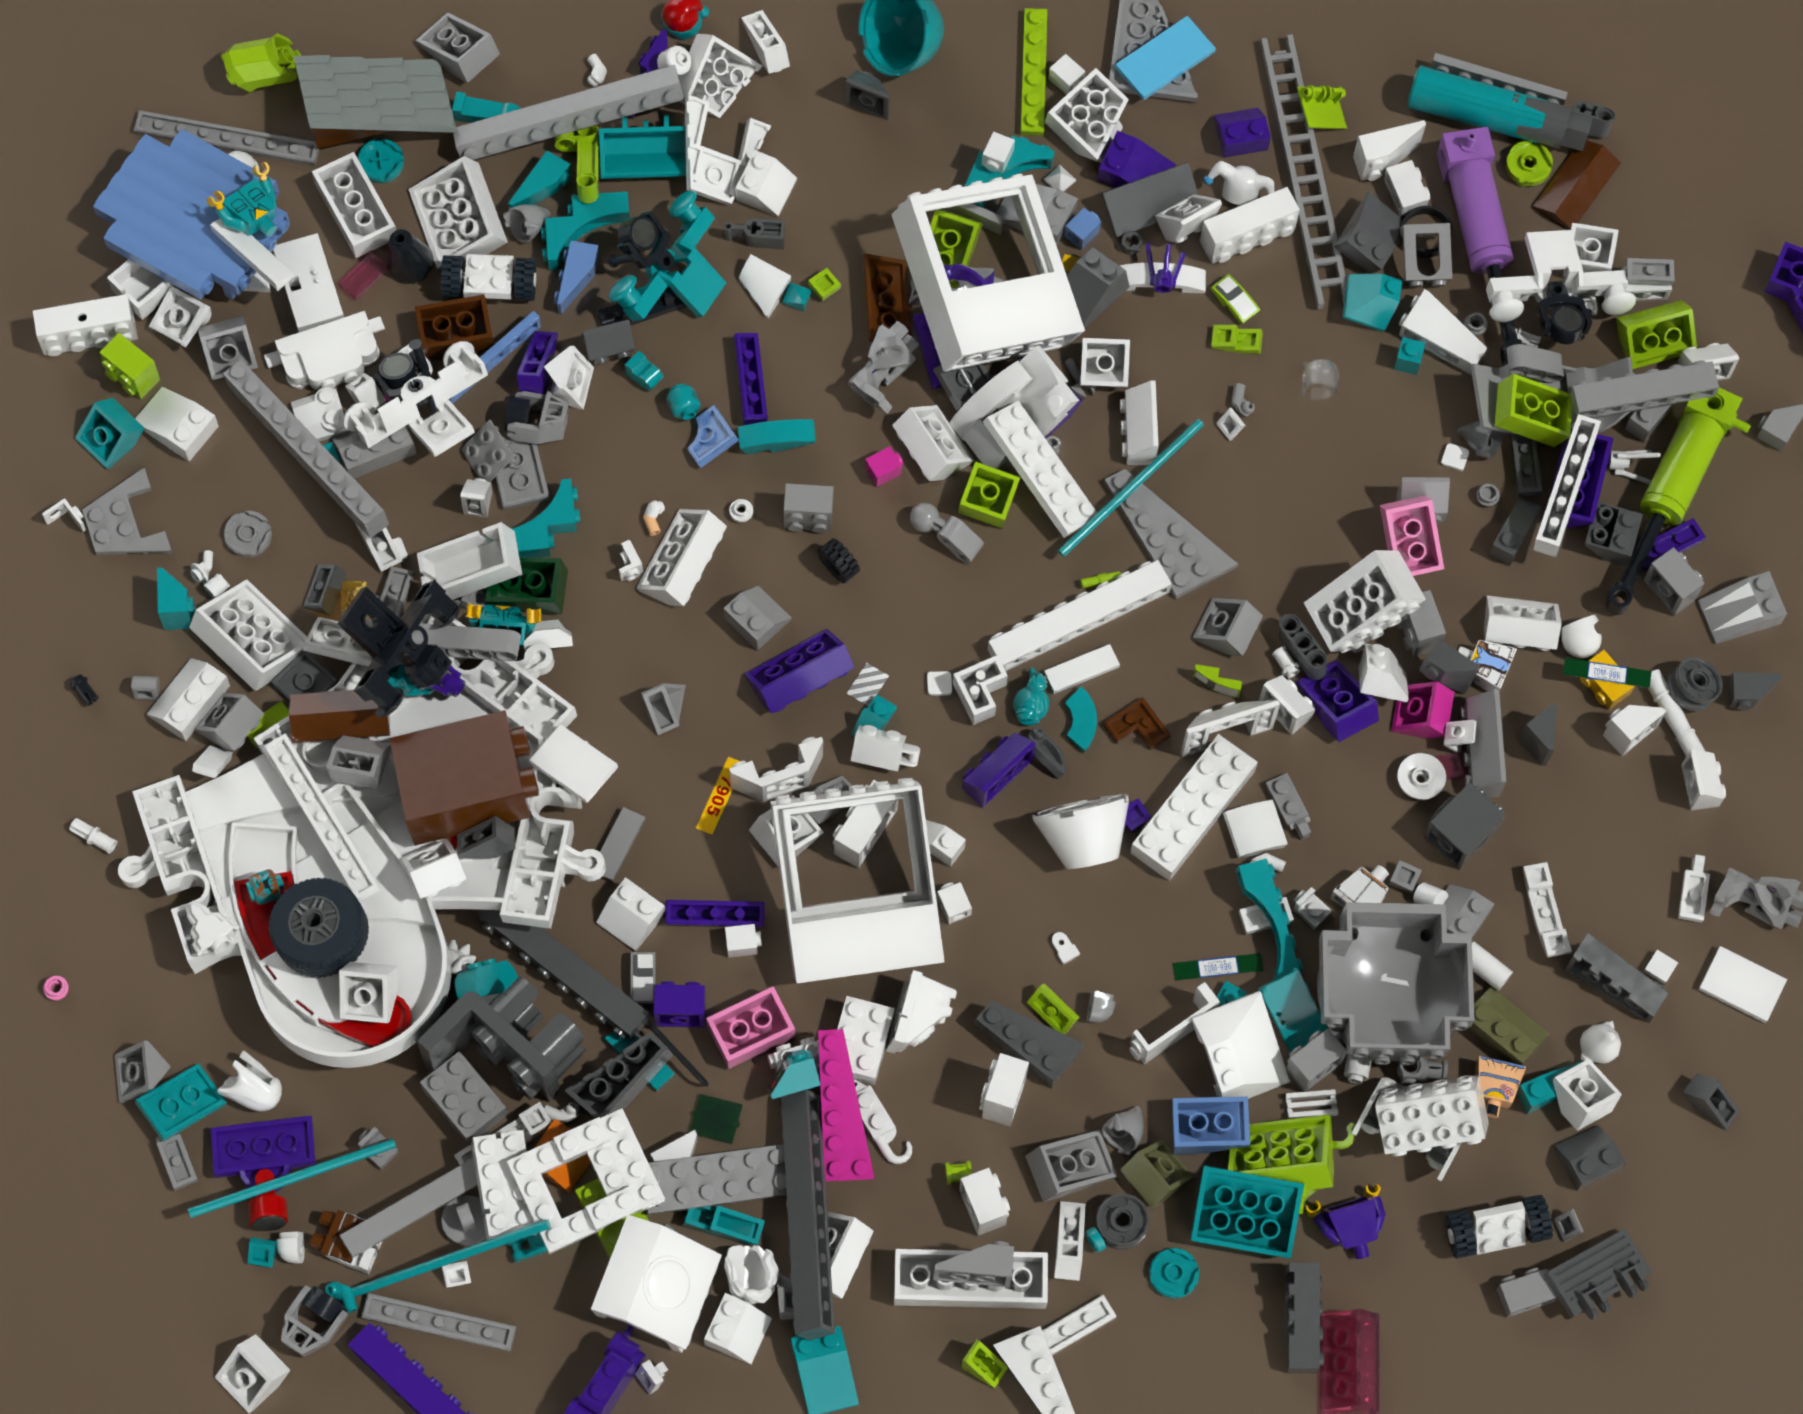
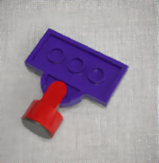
M312 1116L211 1128L215 1178L240 1175L245 1187L249 1188L290 1174L291 1169L316 1165ZM283 1187L260 1194L249 1201L251 1227L259 1231H274L283 1228L288 1223L287 1200L282 1196L276 1195V1192Z

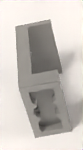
M1450 223L1403 225L1400 228V237H1403L1405 277L1402 280V284L1409 283V287H1422L1423 283H1432V286H1445L1446 282L1452 280ZM1438 236L1440 265L1437 273L1432 276H1425L1418 270L1416 237Z

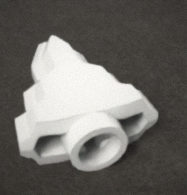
M196 901L186 905L187 918L193 925L190 932L194 939L192 946L198 957L205 956L213 951L215 954L225 952L231 946V938L236 934L240 926L231 917L225 918L219 912H210L205 905Z

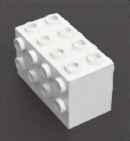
M1466 1075L1450 1080L1442 1079L1431 1083L1412 1084L1407 1087L1387 1088L1380 1091L1375 1105L1385 1154H1392V1156H1402L1411 1150L1427 1152L1436 1146H1442L1445 1149L1452 1148L1461 1142H1467L1469 1145L1482 1142V1139H1485L1489 1124L1479 1075Z

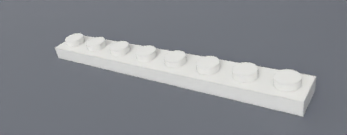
M286 733L266 744V750L359 902L380 891L381 889Z

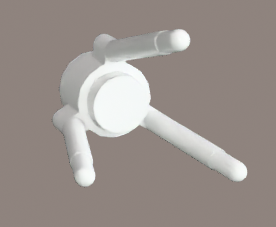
M1611 450L1609 469L1615 470V475L1625 476L1649 485L1650 479L1624 471V468H1629L1630 458L1660 457L1661 454L1652 453V450Z

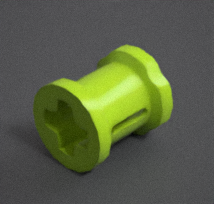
M966 1161V1163L962 1164L945 1162L947 1185H951L952 1182H959L961 1178L971 1175V1161Z

